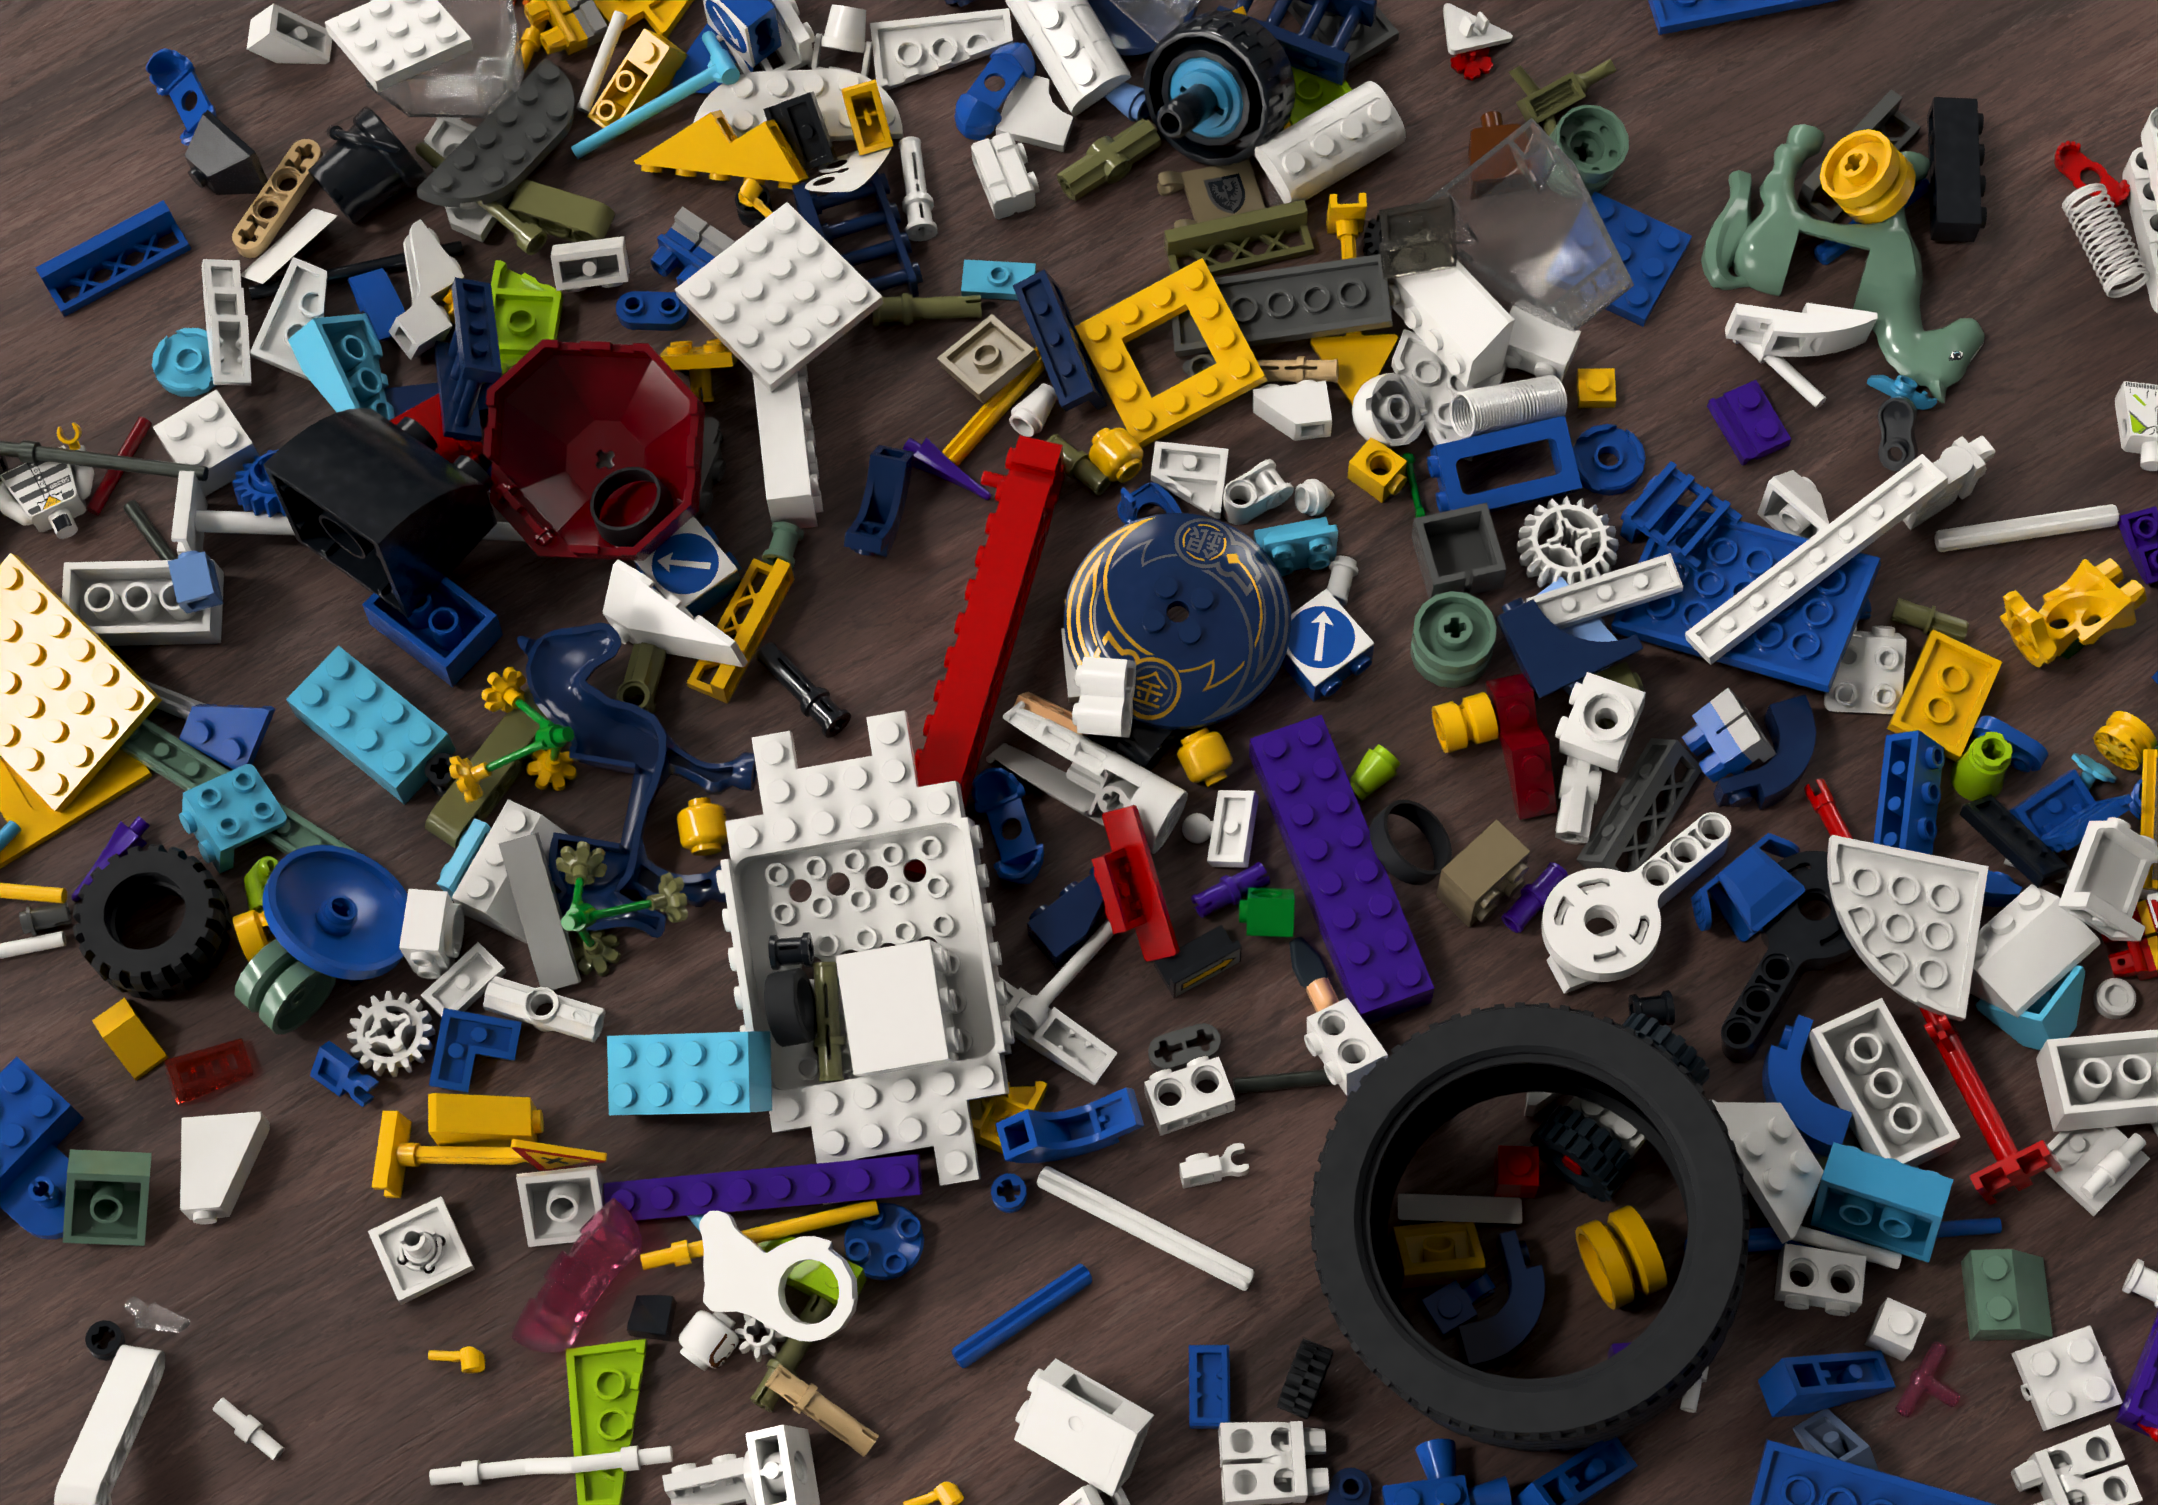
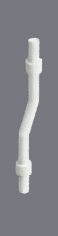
M637 1445L621 1447L620 1452L577 1457L526 1458L482 1464L480 1460L464 1461L461 1463V1466L430 1469L429 1477L431 1486L463 1482L464 1486L481 1484L482 1480L532 1474H567L622 1468L623 1472L641 1470L642 1465L673 1462V1452L671 1446L639 1449Z

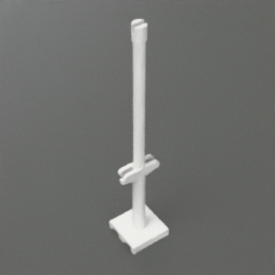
M179 471L171 535L172 542H178V555L194 550L202 552L204 532L295 535L287 516L284 517L282 513H276L270 518L267 512L255 516L254 512L207 510L208 503L195 472ZM497 522L482 539L525 541L509 522Z

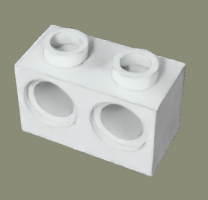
M1348 998L1307 1017V1034L1304 1035L1305 1044L1314 1057L1318 1055L1323 1061L1324 1070L1333 1085L1339 1084L1346 1096L1351 1091L1356 1092L1361 1086L1359 1081L1364 1075L1369 1074L1376 1066V1062L1382 1057L1385 1060L1388 1058L1387 1052Z
M1208 1056L1193 1059L1187 1063L1186 1068L1174 1072L1171 1069L1160 1070L1149 1077L1150 1080L1144 1082L1145 1096L1160 1136L1235 1111V1098L1219 1056L1210 1060ZM1207 1079L1215 1082L1218 1087L1211 1093H1203L1197 1089L1196 1085L1200 1081ZM1173 1092L1180 1097V1101L1176 1105L1166 1106L1160 1102L1159 1098L1164 1093Z
M1785 1243L1778 1257L1774 1300L1785 1301L1784 1305L1792 1309L1805 1310L1809 1309V1305L1825 1308L1826 1313L1835 1316H1848L1850 1312L1855 1313L1861 1306L1863 1299L1866 1256ZM1790 1272H1803L1809 1280V1285L1806 1287L1795 1285L1790 1278ZM1839 1277L1844 1279L1849 1285V1292L1839 1293L1834 1290L1831 1285V1278Z

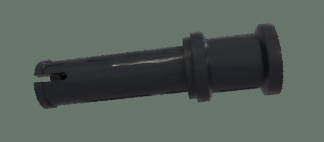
M774 642L765 644L758 651L756 660L762 663L800 702L801 712L806 717L811 716L822 727V734L825 737H834L847 726L851 719V714L846 709L841 710L830 699V692L827 689L816 687L776 647Z

